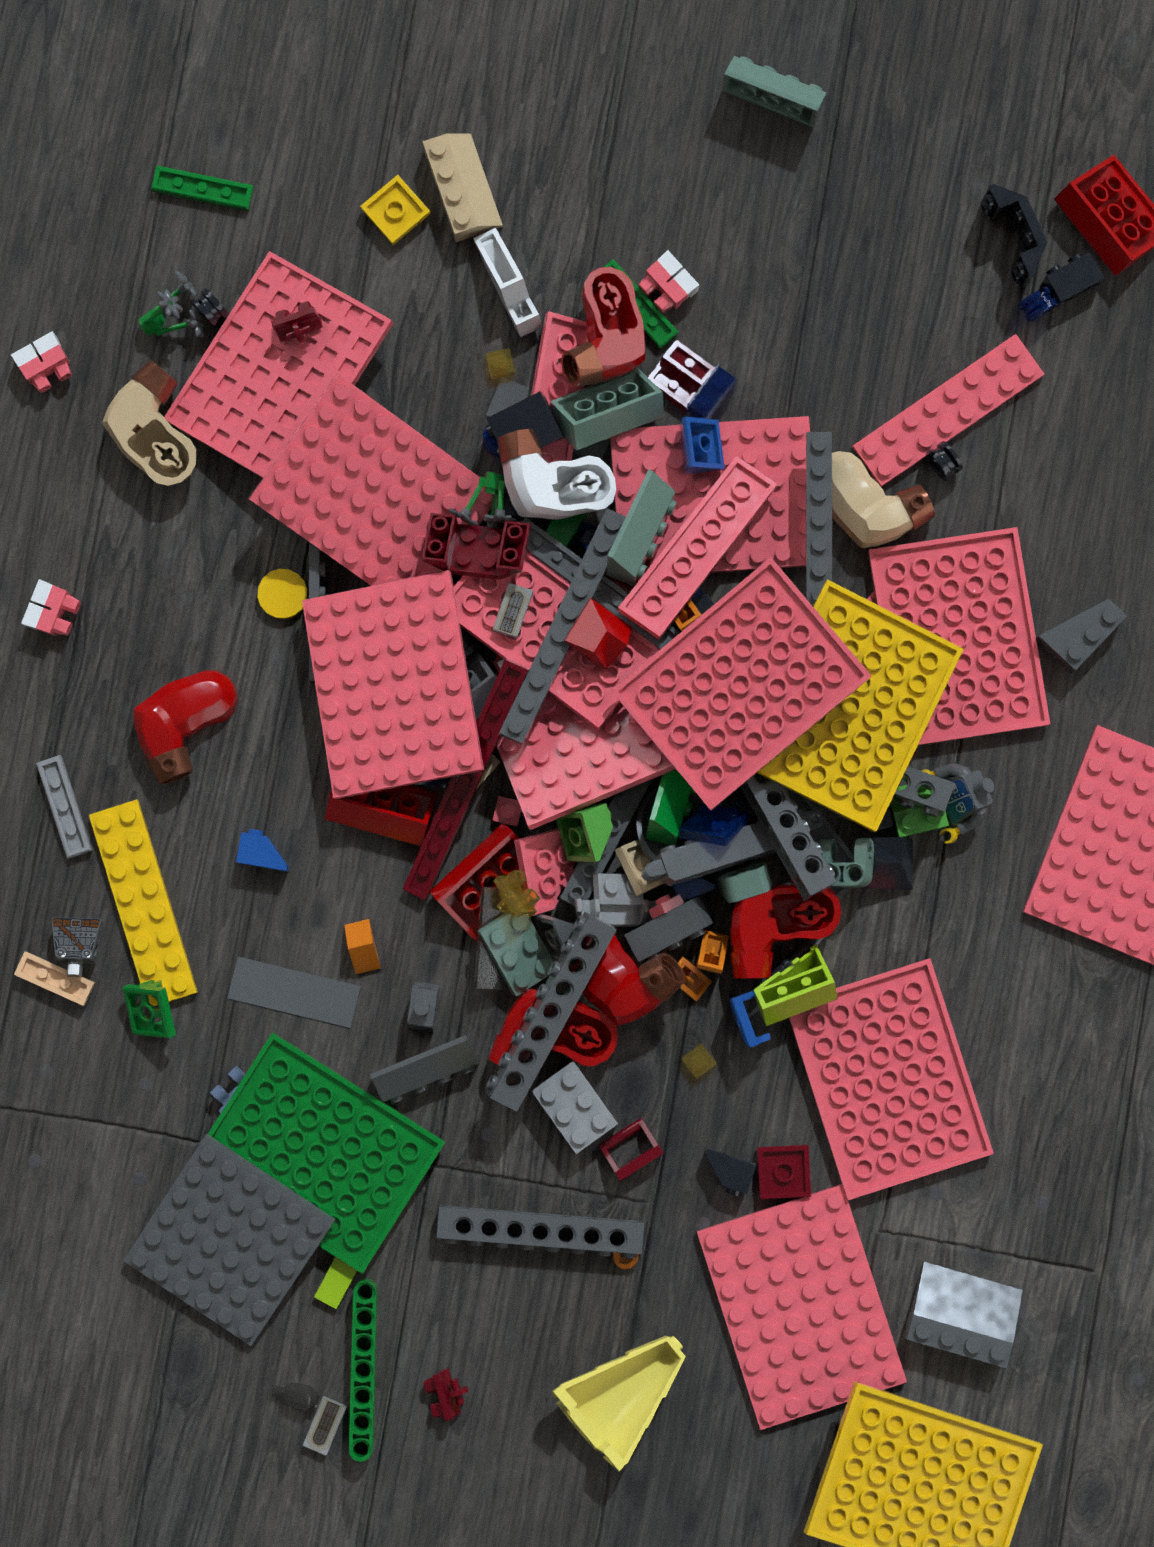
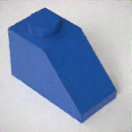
M249 829L248 833L241 832L236 859L237 863L289 872V865L270 838L263 836L264 831Z

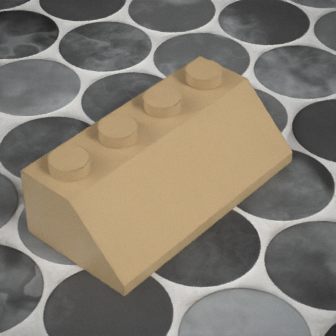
M444 134L423 141L424 152L455 241L459 242L494 228L503 227L471 134Z

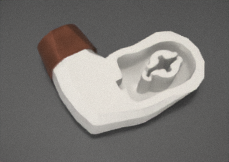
M533 429L517 430L498 438L505 485L518 515L558 520L602 510L613 502L616 493L615 477L610 467L600 458L586 456L572 461L547 463L541 457L543 453Z

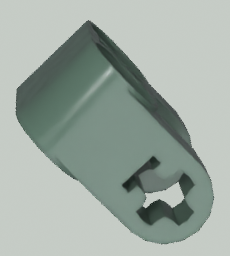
M834 838L820 839L819 845L823 852V859L826 864H829L837 871L836 883L832 887L862 888L870 884L874 865V844L871 838L856 839L854 863H837L838 849L836 840ZM857 869H860L862 876L856 882L854 880V873Z
M764 859L753 861L751 865L730 872L725 870L715 874L720 893L728 903L744 900L768 892L773 888Z

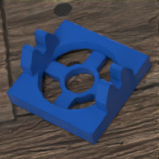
M753 991L728 1000L744 1044L747 1047H753L771 1039L769 1033L757 1037L754 1034L743 1001L755 997Z

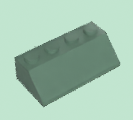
M733 57L724 75L723 92L814 127L826 96V92L822 91L821 87L815 84L807 85L799 82L800 80L792 75L784 76L776 73L777 71L770 66L761 67L756 65L747 57Z
M639 368L631 370L629 373L611 381H603L550 401L565 439L576 450L586 448L599 441L607 440L612 436L664 417L663 392Z
M649 469L607 558L606 575L633 587L647 570L645 565L647 558L652 559L657 549L655 541L658 536L662 537L666 530L667 523L665 520L667 515L672 516L677 506V501H674L675 491Z

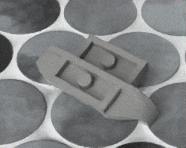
M594 874V899H575L577 917L583 916L584 912H587L613 927H638L648 923L652 919L648 910L657 906L655 901L643 900V894L636 896L626 874Z

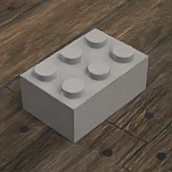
M571 1061L532 1090V1093L576 1154L618 1124L574 1061Z

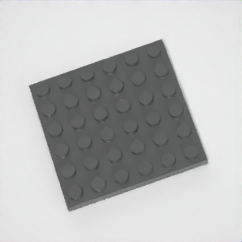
M206 1134L123 1261L252 1346L335 1221V1218L209 1134Z

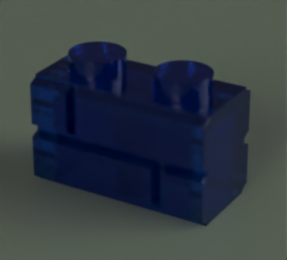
M717 365L710 377L705 380L687 404L686 411L695 418L711 419L736 386L737 379Z

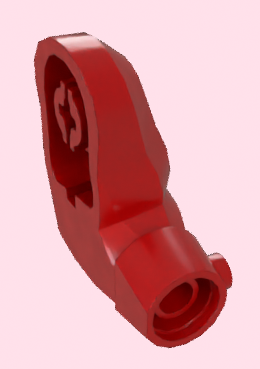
M795 885L773 886L768 892L735 902L731 914L730 927L732 947L730 955L734 978H770L773 952L770 951L775 941H787L794 938L822 939L831 935L839 924L841 916L839 899L833 890L828 888L804 901Z
M527 989L515 1001L506 1015L500 1033L496 1035L488 1057L489 1060L497 1065L503 1053H508L511 1048L513 1034L523 1026L525 1012L530 1006H534L538 990ZM577 1001L551 1050L563 1053L583 1066L598 1065L606 1061L615 1051L618 1041L617 1026L603 1012ZM552 1004L547 1005L543 1010V1015H551L555 1010V1006ZM534 1028L531 1032V1038H538L542 1034V1028ZM524 1050L520 1052L518 1060H527L530 1056V1051Z

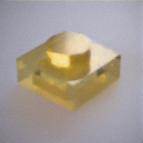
M510 348L485 353L491 379L515 374Z
M702 1043L681 1058L696 1079L717 1064Z

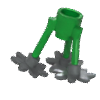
M176 271L177 278L181 281L177 286L178 288L172 294L167 289L164 290V293L157 292L162 301L158 302L154 309L140 317L139 324L147 335L155 333L159 337L164 333L188 327L189 329L195 328L196 337L200 336L203 338L204 324L200 321L201 313L197 311L195 306H192V310H189L191 318L187 319V322L163 328L165 324L163 312L166 313V316H170L172 313L176 319H179V312L183 311V308L176 304L178 301L177 296L180 293L184 294L186 291H190L194 297L198 296L197 290L191 282H188L187 277L181 272Z
M487 472L486 477L480 476L478 486L466 508L463 507L461 512L449 508V512L452 515H456V518L466 521L469 525L477 526L479 523L470 518L471 509L482 488L486 487L485 492L494 495L491 515L484 516L487 527L497 528V524L500 522L505 524V521L516 522L517 520L510 515L505 516V510H503L504 475Z

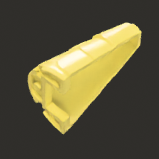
M663 1336L626 1351L624 1356L595 1367L592 1371L568 1380L551 1392L554 1399H559L557 1405L572 1425L595 1450L605 1455L603 1458L616 1470L620 1471L624 1465L628 1464L645 1429L649 1427L662 1398L666 1397L686 1357L681 1351L683 1346L674 1336L671 1338Z

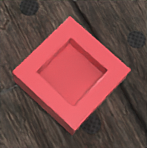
M498 796L493 821L504 822L507 825L517 827L522 810L518 800Z
M669 894L655 900L657 906L648 911L652 919L684 904L680 894L673 898H670Z

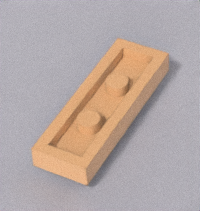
M27 951L24 952L14 975L83 1006L86 1005L96 983L85 977L67 976V969Z

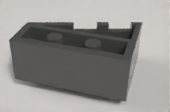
M1107 599L1037 636L1036 641L1071 674L1078 669L1127 615L1110 599Z
M702 895L625 934V937L638 962L645 958L649 961L660 954L659 951L667 947L669 951L683 945L681 940L688 936L693 940L705 933L703 928L716 921Z

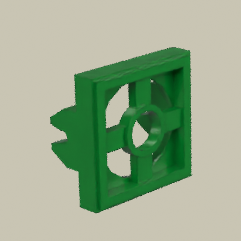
M150 980L139 985L127 984L122 987L133 1035L172 1038L176 1035L166 987H163L162 981L154 982V980ZM148 995L157 1000L159 1009H155L150 1004ZM140 996L141 1004L137 1007V999ZM143 1006L149 1009L151 1018L144 1014ZM156 1017L161 1018V1021L154 1023Z

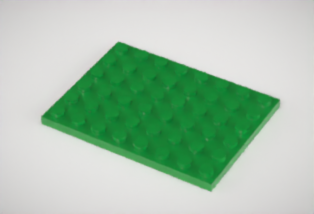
M274 1032L269 1036L208 1133L335 1218V1221L318 1246L362 1274L446 1142Z

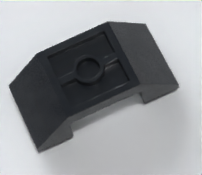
M996 184L989 185L982 199V211L986 217L989 216L991 222L1010 215V226L1014 232H1018L1021 239L1019 240V245L1023 252L1019 254L1013 264L1011 275L1016 284L1019 283L1021 289H1024L1035 275L1047 245V240L1027 196Z

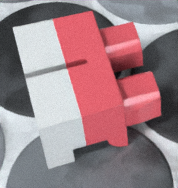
M668 250L646 270V276L638 286L646 296L655 289L660 292L661 296L654 301V305L662 314L672 307L676 310L688 297L691 298L699 290V284L685 268L682 270L683 266Z
M53 331L33 342L43 362L31 344L11 354L26 380L31 385H34L40 393L52 387L47 379V376L55 372L60 381H64L72 376L68 365L70 361Z
M39 579L31 597V601L35 604L29 602L21 624L55 636V634L68 636L72 623L63 620V614L65 610L77 614L81 602L72 597L66 590Z

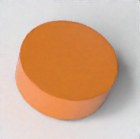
M613 1252V1260L618 1267L629 1269L637 1263L638 1254H636V1258L621 1257V1253Z

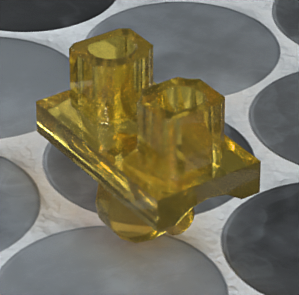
M513 870L507 876H498L494 880V883L500 890L498 896L501 901L497 907L500 912L509 911L512 916H533L537 912L534 906L540 898L533 889L523 891L521 886L526 882V876L521 870Z

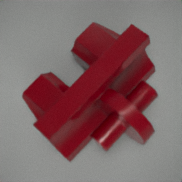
M309 301L299 304L298 312L290 314L285 309L276 312L275 320L271 321L272 327L281 342L297 338L300 344L305 343V334L323 327L319 315Z
M449 1368L437 1372L423 1382L427 1394L437 1392L439 1401L431 1404V1412L434 1418L444 1417L445 1421L462 1413L460 1405L464 1404L462 1394L469 1391L468 1386L460 1387L458 1379L451 1378Z

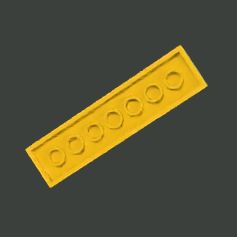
M133 800L90 814V821L140 984L150 980H154V982L162 981L163 987H166L169 1002L198 993L139 800ZM148 995L150 1004H152L153 1007L157 1006V1000L153 998L151 995Z

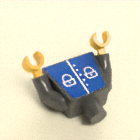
M957 763L937 767L932 772L927 769L922 770V772L955 783L946 811L952 825H957L958 827L954 829L945 828L940 831V835L947 832L951 833V839L944 843H954L959 834L962 833L964 835L982 824L987 814V807L993 803L990 793L994 790V783L990 778H983L981 771H971L968 767Z

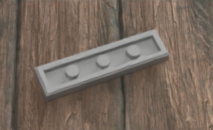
M58 755L36 763L67 858L70 859L93 851L62 756Z

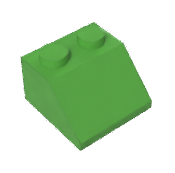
M907 785L899 786L897 790H904ZM920 788L917 791L918 796L922 799H928L931 796V792L927 788ZM892 798L889 804L895 837H907L949 826L946 812L944 816L938 814V817H932L923 813L924 809L916 806L913 809L904 807L899 804V800Z
M594 803L556 819L567 861L597 862L601 859L613 829L611 813L606 803Z

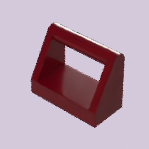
M642 1118L598 1144L620 1181L664 1154ZM643 1129L653 1146L621 1167H618L608 1150Z

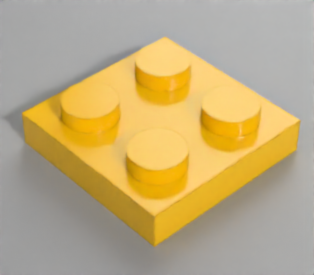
M396 175L360 206L361 210L392 245H395L431 214L430 210L399 175Z

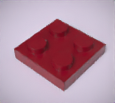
M808 1144L757 1147L760 1199L811 1197Z

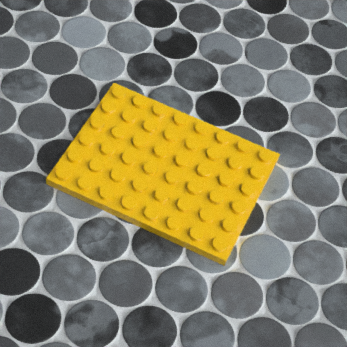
M827 579L813 607L872 677L757 773L876 832L964 649Z
M854 1381L804 1533L844 1547H1009L1043 1444Z

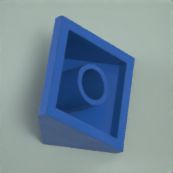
M683 417L680 423L686 474L724 470L719 420Z

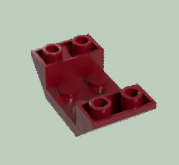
M431 513L421 559L423 562L443 571L449 570L454 575L501 580L522 572L531 525L530 523L505 521L504 529L458 524L456 515Z

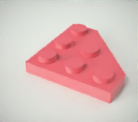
M558 828L514 840L528 915H537L554 910L559 901L557 897L562 888L566 887L575 870L573 867L577 861H567Z

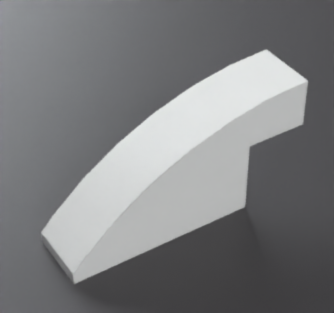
M494 228L473 238L491 280L519 336L522 337L542 328L540 316L529 297L524 279L497 229Z

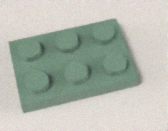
M518 904L477 931L514 996H518L548 976V971L554 961L523 905Z

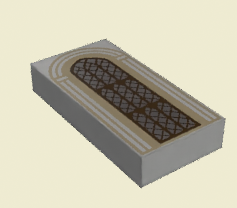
M512 583L508 584L493 632L515 639L518 638L533 590Z
M323 1396L303 1446L327 1455L347 1406Z

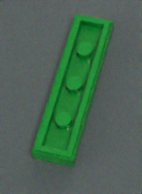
M156 165L151 190L152 192L249 211L254 186Z
M614 259L604 266L624 272ZM631 279L635 290V300L643 320L644 333L661 350L679 332Z

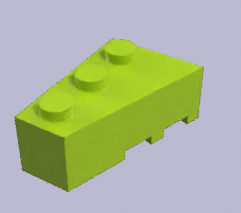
M816 944L810 947V951L803 957L794 959L791 962L792 965L780 973L778 971L754 989L757 1007L766 1026L838 999L835 982Z

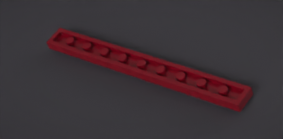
M509 659L504 660L476 723L484 771L500 738L499 732L529 672V669ZM484 771L452 777L403 886V890L424 900L428 898L429 891L435 883Z

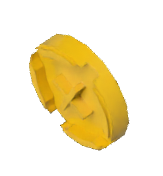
M277 569L269 572L262 578L258 586L257 597L260 606L268 615L280 619H289L297 616L303 610L302 600L308 598V589L305 581L299 574L289 569Z

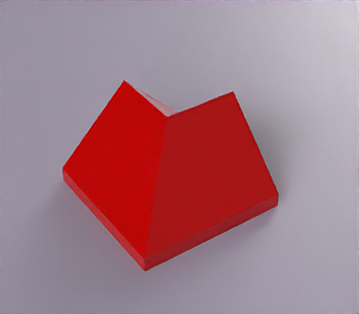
M590 598L564 639V642L603 669H607L628 645L632 627Z

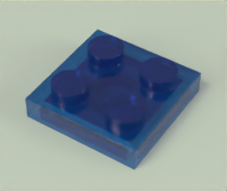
M702 804L679 829L680 838L726 846L749 821L748 812L737 810L736 808L718 806L710 810L706 804Z

